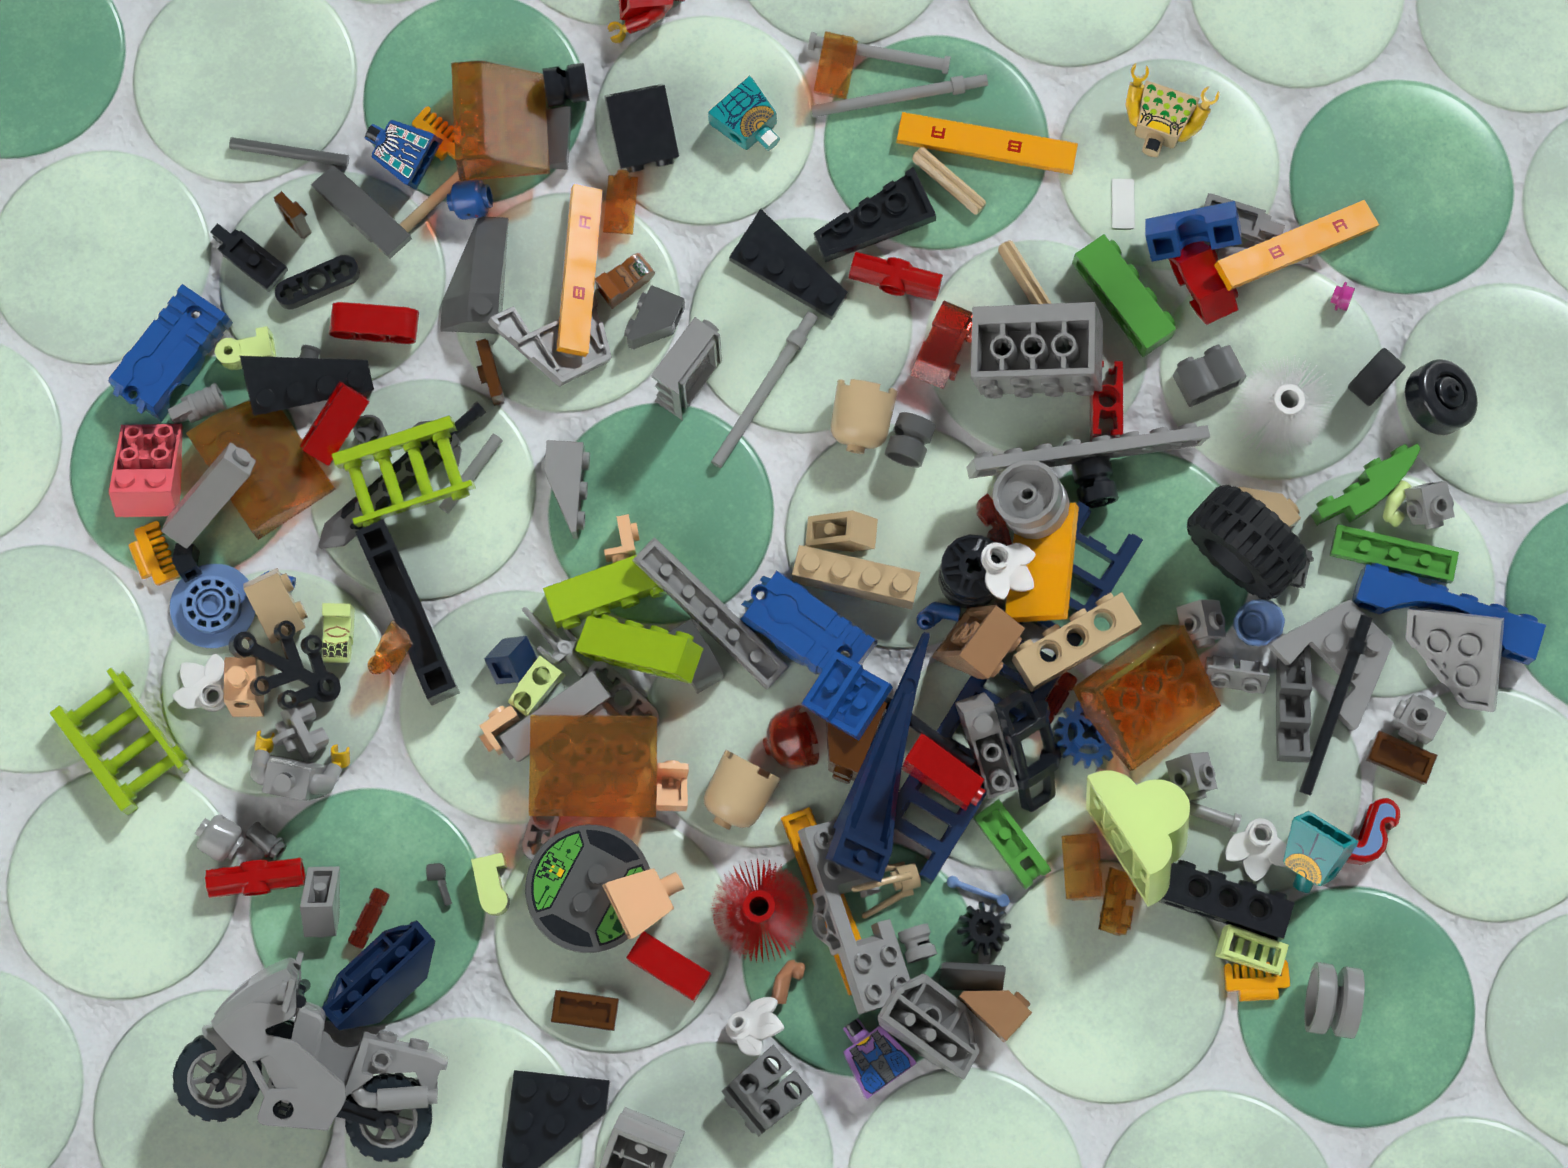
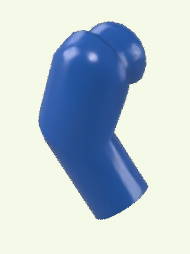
M932 602L918 613L916 617L917 624L921 629L928 630L942 619L958 622L961 606Z

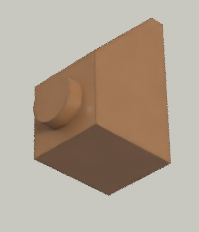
M1009 990L963 991L957 998L1003 1042L1007 1041L1032 1014L1028 1009L1031 1004L1017 991L1014 995Z

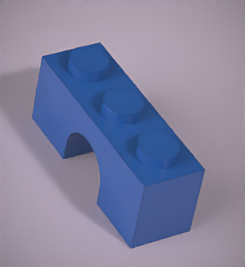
M1231 201L1145 219V237L1151 262L1179 257L1186 245L1198 241L1209 242L1211 250L1242 244L1241 225L1236 202Z

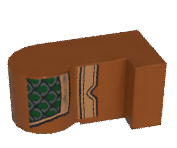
M636 253L608 273L604 272L596 277V289L611 309H613L649 282L655 275V271L641 253Z

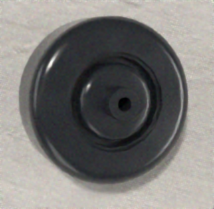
M1443 359L1432 360L1414 370L1407 379L1405 385L1407 407L1414 420L1428 432L1436 435H1448L1463 428L1473 420L1478 406L1476 389L1467 373L1457 364Z

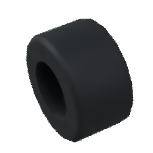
M1382 348L1350 382L1348 389L1367 406H1371L1405 370L1406 366L1389 350Z

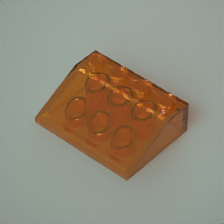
M482 60L451 63L455 161L459 180L470 181L550 174L543 74Z
M247 400L209 417L186 432L208 467L212 465L230 442L236 445V447L246 450L256 460L250 476L230 500L258 540L336 490L316 459L302 451V448L299 446L302 439L282 410L253 416L250 401Z
M1161 624L1073 687L1085 715L1129 771L1135 770L1221 706L1184 625Z
M530 714L529 816L656 817L657 716Z

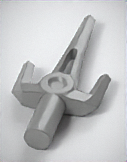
M523 607L522 611L551 645L554 652L551 655L541 646L537 647V650L551 664L558 665L565 660L580 677L585 676L589 667L575 654L579 639L568 629L564 631L571 641L562 640L528 608Z

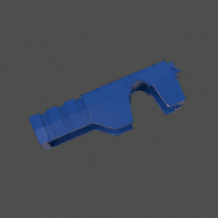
M184 284L178 288L176 296H172L168 301V306L163 308L158 314V319L153 320L132 349L125 354L121 363L108 379V382L114 388L113 395L116 397L119 395L123 396L129 404H136L139 413L143 414L144 411H147L161 422L169 413V400L173 390L181 384L190 386L199 374L207 353L212 351L215 347L214 344L222 338L224 331L228 330L233 323L226 313ZM194 312L200 313L198 318H192ZM133 391L137 392V397L132 399L134 397Z
M777 570L771 578L762 576L760 579L762 583L755 585L751 590L752 599L749 601L744 600L741 604L747 610L740 620L752 632L755 633L757 631L765 635L775 644L779 652L802 666H807L808 670L815 675L821 674L835 651L839 653L843 651L849 652L848 658L862 665L878 643L871 635H866L865 631L852 625L851 621L841 617L838 612L810 594L803 586L793 582ZM758 592H763L765 597L759 600L756 595Z

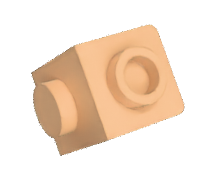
M629 514L616 516L622 546L605 549L606 562L615 563L636 555L634 542L640 541L637 523L630 524Z
M511 705L506 708L500 706L489 713V719L479 725L484 732L479 738L489 752L495 749L498 755L504 753L495 737L520 721Z
M676 760L657 763L655 773V811H687L689 764L680 763Z

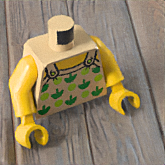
M1135 63L1131 67L1133 82L1129 84L1125 106L1130 123L1136 127L1135 135L1145 139L1142 152L1151 157H1158L1162 145L1175 148L1178 142H1186L1202 129L1211 112L1209 107L1219 100L1220 92L1218 91L1215 99L1210 101L1205 97L1209 86L1204 88L1200 95L1202 103L1198 104L1200 100L1198 97L1147 80L1143 85L1142 81L1149 75L1148 66L1146 65L1144 75L1136 76L1134 74Z

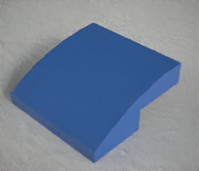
M835 651L801 704L833 726L860 740L893 687L890 683L865 670L861 664Z

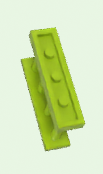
M450 415L332 454L335 466L349 471L363 514L362 516L352 518L354 525L366 527L382 519L452 497V500L455 501L470 496L469 491L476 489L472 480L462 481L449 441L450 433L457 431L454 420ZM433 439V442L438 444L451 484L449 487L434 492L419 449L422 447L421 442ZM400 449L408 452L422 495L407 501L403 500L390 460L392 457L391 452ZM374 458L375 462L379 463L392 506L374 511L361 471L362 462Z
M109 668L106 672L114 681L75 711L73 709L67 711L59 705L49 713L121 812L129 816L138 809V806L133 801L137 798L136 794L175 765L183 773H187L190 769L184 763L188 760L184 751L178 744L174 747L170 744L131 691L134 684L126 673L122 671L119 674L113 668ZM122 692L131 704V707L93 735L90 733L85 735L79 727L83 724L82 720ZM140 716L150 731L112 759L106 758L103 760L97 752L101 749L100 745ZM158 741L168 755L131 783L127 784L125 782L122 785L115 776L119 773L118 769Z

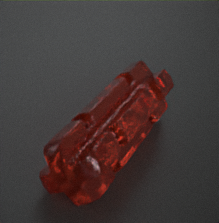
M1069 672L1061 675L1057 682L1058 685L1054 686L1046 699L1050 708V725L1054 720L1053 716L1058 714L1070 693L1068 691H1072L1077 683V678Z
M374 888L369 896L370 902L365 904L355 924L357 928L355 931L352 930L348 938V942L359 949L365 947L369 939L367 935L372 933L382 913L381 907L382 905L385 906L389 899V894L382 889Z

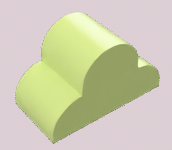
M1106 770L1088 775L1086 809L1144 902L1149 907L1160 901L1167 893L1170 885L1171 864L1176 862L1186 850L1190 816L1189 799L1179 786L1166 780L1154 779L1136 785L1128 776L1116 771Z

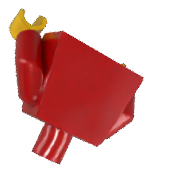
M619 0L620 20H625V24L621 25L616 21L609 23L607 28L609 32L616 29L620 30L617 35L610 37L613 43L623 42L626 32L633 34L650 27L664 18L673 6L674 1L684 2L685 0Z

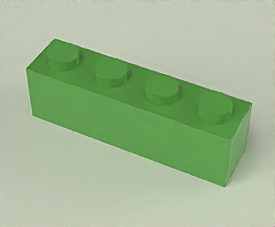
M1103 234L1076 252L1072 264L1141 356L1145 357L1173 337L1176 331V323L1168 311L1163 312L1156 303L1158 300L1155 293L1149 287L1145 288L1140 282V276L1136 268L1131 263L1127 264L1122 258V252L1118 244L1114 240L1109 241L1106 235Z

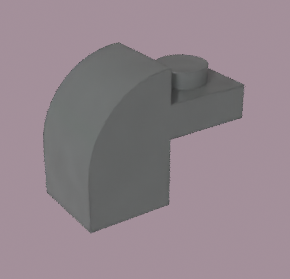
M692 619L669 631L668 634L675 635L676 631L690 634L694 637L693 642L704 648L691 683L697 694L724 679L718 661Z

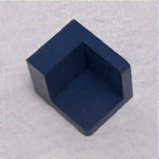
M520 636L502 639L484 660L497 685L520 682L537 660V656L528 637Z

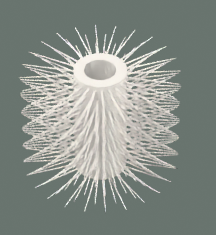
M1288 356L1286 370L1283 357L1284 371L1283 365H1281L1280 373V366H1278L1276 376L1272 367V376L1269 368V372L1266 375L1264 372L1261 375L1259 373L1257 375L1252 371L1255 377L1250 374L1251 381L1245 380L1248 385L1243 384L1246 388L1240 387L1245 391L1240 392L1246 395L1240 396L1247 397V399L1237 398L1244 401L1239 403L1248 405L1242 407L1252 408L1239 409L1250 412H1236V414L1251 413L1248 415H1238L1249 417L1236 418L1239 420L1246 419L1244 421L1249 422L1244 424V428L1250 429L1246 433L1247 436L1255 431L1250 437L1251 439L1266 426L1256 438L1257 440L1266 430L1256 449L1263 441L1268 447L1270 441L1272 445L1273 442L1275 445L1276 441L1277 458L1280 434L1282 452L1284 451V442L1286 451L1288 452L1286 442L1291 451L1289 439L1293 449L1292 441L1297 449V442L1302 449L1299 440L1304 445L1303 439L1307 436V440L1312 443L1308 434L1311 432L1313 436L1318 437L1316 433H1320L1317 430H1322L1317 426L1325 428L1323 425L1321 426L1320 423L1322 421L1319 420L1325 419L1319 416L1328 417L1322 414L1327 412L1317 410L1324 408L1312 406H1328L1321 403H1334L1329 401L1313 402L1325 400L1323 398L1316 399L1318 398L1316 396L1323 394L1319 392L1320 394H1315V392L1321 391L1318 389L1323 388L1322 386L1319 388L1314 386V384L1316 385L1320 381L1319 378L1309 384L1318 373L1300 388L1307 377L1299 386L1298 384L1309 366H1307L1303 373L1297 367L1295 373L1293 369L1291 372V368L1289 373Z

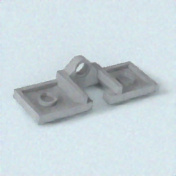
M834 820L798 831L818 891L812 895L815 904L812 915V929L816 937L828 945L831 956L839 954L858 1014H863L883 1008L893 988L909 981L910 977L890 919L871 925L874 936L855 940L841 894L852 892L851 888L853 886L873 880L825 859L836 831L833 828L836 822ZM879 887L859 892L861 898H865L881 891Z

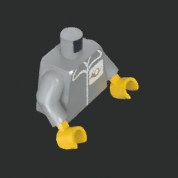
M261 730L256 733L254 746L256 751L254 752L250 775L253 781L263 785L262 792L266 794L304 801L321 798L333 790L342 772L341 768L349 766L350 748L347 747L346 751L338 753V745H333L331 747V763L328 765L270 755L269 753L274 748L272 738L275 736V733L272 732L271 738L265 739L261 737Z

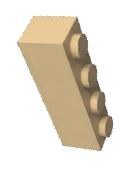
M802 545L798 547L792 573V581L801 585L911 610L920 577V572Z

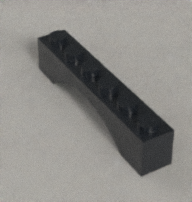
M383 519L355 531L394 618L427 700L431 705H435L460 694L386 522Z

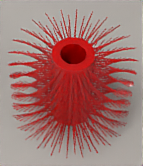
M758 859V890L753 865L752 870L756 890H754L747 865L746 869L752 889L741 866L740 870L745 883L734 867L736 878L729 873L732 876L730 877L731 880L725 877L728 885L725 888L723 886L720 888L728 893H723L722 895L724 896L721 898L720 896L716 897L719 898L717 900H720L718 902L722 901V903H719L721 908L716 904L717 902L711 903L715 904L712 906H716L711 908L713 909L711 911H715L712 913H723L713 914L714 925L726 922L718 925V929L715 926L716 931L718 930V933L724 936L723 940L733 941L735 939L737 941L735 943L736 948L746 956L747 953L750 954V961H752L755 948L756 963L759 938L763 962V935L769 961L765 932L773 957L774 952L769 935L779 956L780 950L775 940L786 955L784 944L788 949L791 948V944L796 948L794 941L800 933L796 930L803 929L798 926L804 924L801 923L803 921L799 922V920L808 918L805 917L808 916V910H796L808 909L807 899L792 900L794 898H803L801 888L794 890L797 883L792 884L793 880L788 881L786 884L782 879L783 877L785 878V874H780L774 868L772 871L770 860L766 876L765 862L763 860L760 884ZM787 889L790 890L789 892L794 890L793 892H795L796 894L791 896V893L788 894L785 891ZM764 907L768 909L764 915L756 916L753 914L756 908Z

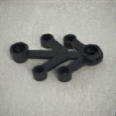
M287 620L276 624L274 627V635L280 640L286 658L257 644L256 638L249 632H240L229 640V650L234 657L243 659L251 655L281 671V673L269 677L259 676L254 678L250 683L251 692L256 696H263L268 694L273 688L299 680L308 685V687L296 692L287 690L280 693L277 703L281 709H293L298 703L311 698L324 703L335 700L340 693L341 685L335 674L326 671L319 652L322 648L321 639L317 635H309L303 638L300 644L301 650L308 655L312 673L303 667L293 639L296 631L295 626ZM282 625L288 629L287 636L281 632ZM243 639H246L248 641V649H245L242 646ZM309 640H312L314 642V650H311L308 647ZM258 681H262L264 683V691H260L258 689ZM324 681L329 684V692L323 688ZM285 695L291 697V705L285 703Z

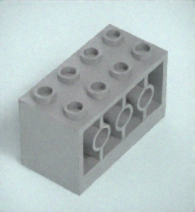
M1095 302L972 307L971 379L981 395L991 399L1001 398L1003 394H1015L1016 397L1028 398L1032 397L1033 393H1045L1046 396L1059 397L1063 395V392H1075V394L1080 396L1093 395L1094 391H1102L1103 320Z

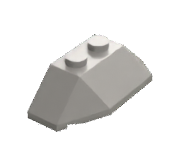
M921 974L893 988L878 1015L879 1026L921 1057L965 1080L980 1053L978 1043L975 1042L974 1029L968 1007L925 974Z

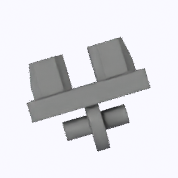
M310 701L300 703L293 709L281 711L280 714L284 721L275 724L279 733L272 738L275 746L284 744L288 753L298 749L303 761L307 762L314 758L317 751L328 745L329 738L322 727L308 732L305 723L316 719V711Z

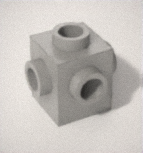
M1447 481L1429 482L1404 489L1407 500V513L1411 518L1412 525L1424 524L1425 529H1432L1444 526L1443 520L1455 517L1453 511L1454 501L1450 495Z
M1201 599L1176 607L1179 619V632L1184 644H1196L1197 648H1207L1214 646L1215 640L1226 637L1225 618L1221 612L1218 600Z
M1412 695L1406 701L1401 700L1393 713V716L1397 719L1392 727L1399 730L1398 734L1404 739L1411 742L1417 740L1427 745L1434 739L1447 713L1435 707V702L1423 695H1418V697Z
M1208 752L1189 753L1165 761L1169 782L1179 786L1187 795L1189 802L1207 798L1206 792L1217 789L1216 774L1211 765Z

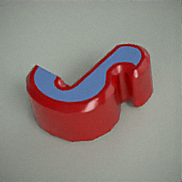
M1382 798L1369 805L1358 837L1359 842L1346 863L1363 865L1378 859L1386 850L1388 843L1386 829H1393L1399 824L1400 809L1393 800Z

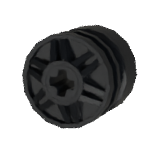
M969 534L957 538L947 546L939 567L938 583L942 594L952 604L961 606V608L981 607L987 605L995 598L986 586L985 575L987 570L981 563L983 549L987 545L995 543L993 540L982 535ZM991 555V560L999 564L1000 558L997 555ZM974 564L979 566L978 571H973L972 573L967 571L968 566H973Z

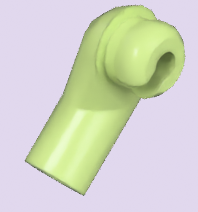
M1403 480L1387 496L1382 515L1386 523L1389 522L1393 527H1398L1405 518L1404 513L1397 509L1406 498L1404 489L1411 488V485Z

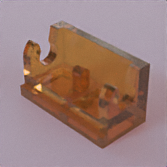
M825 31L814 85L815 94L843 100L847 99L858 40H854V37Z
M1097 833L1061 836L1066 899L1072 901L1104 899L1100 841Z

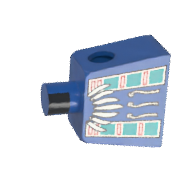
M390 120L385 130L372 124L365 134V140L376 145L371 157L401 182L415 190L443 141L430 132L395 120Z

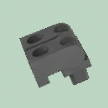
M774 1044L721 1091L725 1096L724 1100L727 1104L738 1111L745 1120V1126L751 1133H756L758 1137L802 1104L813 1093L795 1070L769 1091L768 1087L773 1085L792 1067ZM768 1058L774 1059L777 1062L779 1070ZM789 1083H792L798 1087L800 1093L799 1095Z

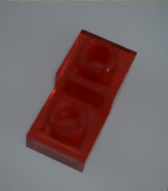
M987 493L978 500L976 506L978 510L976 514L980 521L986 527L992 526L986 538L1005 546L1011 545L1012 542L1006 522L996 510L993 499Z

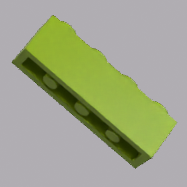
M636 555L543 588L557 629L563 627L564 630L581 625V620L586 619L587 616L600 618L601 614L609 615L611 609L620 606L623 609L631 608L640 603L639 599L650 595L652 598H658L666 595V593L632 561Z
M601 614L600 618L587 616L575 651L592 661H602L613 666L692 683L704 649L693 642L694 637L681 631H676L675 635L668 634L669 631L654 625H651L650 629H645L642 624L631 620H626L625 624L619 623L618 619L605 614Z

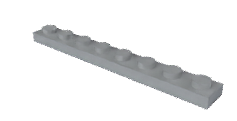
M1188 423L1179 426L1177 430L1168 431L1167 427H1160L1151 430L1149 434L1139 435L1138 431H1132L1122 434L1121 438L1110 439L1109 435H1103L1093 438L1092 442L1081 443V440L1075 439L1064 442L1063 446L1052 447L1051 444L1047 443L1035 446L1034 450L1023 451L1022 448H1012L1006 450L1004 454L994 456L992 452H983L975 455V458L966 468L968 477L971 479L999 475L1011 464L1023 460H1037L1049 467L1073 464L1079 460L1094 456H1109L1111 459L1201 446L1209 439L1210 433L1208 425L1197 427L1196 423Z

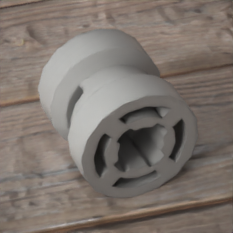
M928 923L898 932L900 942L905 944L906 952L904 955L907 964L937 955L935 945L930 943L929 940L931 932Z

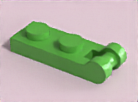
M999 799L973 817L975 823L1025 890L1033 885V880L1038 876L1042 875L1044 877L1051 872L1046 861ZM1029 857L1033 865L1024 870L1020 862Z

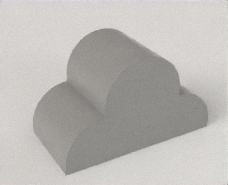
M625 1107L613 1127L599 1168H671L685 1131Z

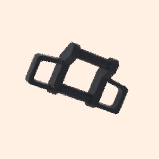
M1017 690L995 705V710L1003 731L1004 741L1006 744H1009L1014 762L1021 808L1034 812L1055 797L1054 772L1058 770L1062 756L1060 747H1057L1054 741L1049 721L1050 708L1048 702L1045 700L1034 702L1029 693ZM1022 702L1028 715L1012 724L1009 711ZM1039 730L1044 748L1041 750L1040 759L1027 766L1021 741ZM1043 780L1042 792L1031 799L1030 788Z

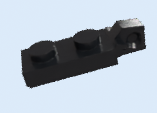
M218 223L210 231L213 235L212 237L221 244L218 247V251L222 253L223 257L267 292H270L288 271L286 265L243 231L234 229L230 233Z

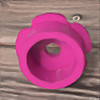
M1344 282L1342 287L1336 286L1331 303L1336 304V311L1338 308L1347 311L1355 288L1347 286V282Z

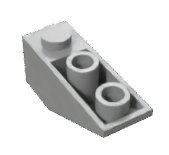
M547 440L544 471L573 539H578L579 530H584L585 512L580 510L581 500H587L588 482H583L584 470L589 471L590 452H585L583 442Z
M983 692L955 702L972 756L977 761L976 767L979 775L985 779L983 786L988 799L1019 789L991 699Z

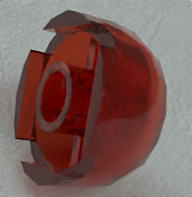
M801 705L776 713L770 719L766 729V737L763 738V746L767 755H772L777 763L784 768L792 770L816 765L819 760V753L813 754L812 744H818L814 725L806 711L800 713Z

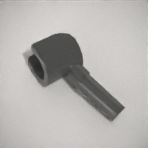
M441 863L428 864L426 866L427 880H438V887L444 905L452 904L446 886L445 866Z

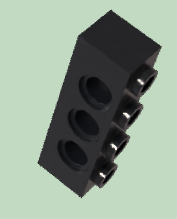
M1178 860V863L1171 864L1168 891L1158 902L1226 925L1231 924L1276 941L1284 939L1295 903L1287 900L1288 895L1275 890H1269V893L1256 890V884L1244 880H1239L1238 884L1226 880L1227 875L1218 871L1208 870V873L1195 870L1196 865L1188 861ZM1191 881H1197L1202 884L1204 888L1202 897H1195L1189 892V883ZM1221 891H1228L1233 895L1234 904L1232 907H1225L1221 904L1219 900ZM1252 901H1258L1263 905L1264 915L1262 917H1256L1250 912V903Z

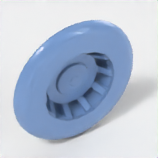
M227 565L199 566L202 571L201 575L186 583L181 579L176 585L170 600L171 619L178 633L188 642L204 648L224 647L229 645V640L232 636L240 632H246L253 622L255 611L243 589V584L249 580L240 571ZM232 590L234 595L229 596L227 592ZM232 602L235 603L234 609H231ZM193 613L196 614V617L194 619H192L191 617ZM230 614L231 617L225 622L224 618ZM201 621L206 622V627L200 626ZM220 622L219 626L213 627V623Z

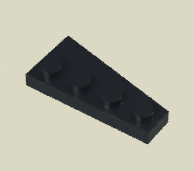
M912 167L897 181L894 182L892 180L883 186V190L873 197H866L858 203L856 208L848 213H842L813 233L814 240L826 263L935 222L936 213L914 167Z
M761 208L729 257L730 262L833 320L848 296V292Z
M239 355L253 416L328 400L339 381L358 393L374 390L368 360Z

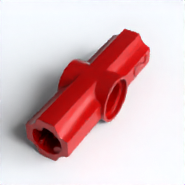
M855 252L849 272V279L879 286V289L887 294L895 296L909 294L935 302L943 278L942 274L913 267L910 262L901 258L889 257L885 260Z
M302 858L268 862V860H252L242 862L240 866L206 870L205 883L209 898L237 894L256 896L271 893V890L304 886L306 878Z

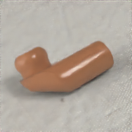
M789 960L776 975L771 997L778 1001L777 1004H786L792 978L797 980L803 979L804 963Z

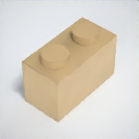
M278 568L243 584V589L271 644L279 641L274 635V627L282 621L292 622L295 626V633L305 628L303 619L307 618L308 615L301 601L294 602L290 594L294 587L287 573L281 575ZM282 625L281 632L287 636L288 629Z

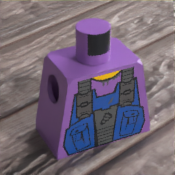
M859 1018L843 1028L853 1043L852 1046L843 1051V1054L866 1100L916 1064L914 1058L881 1026H878L869 1033Z

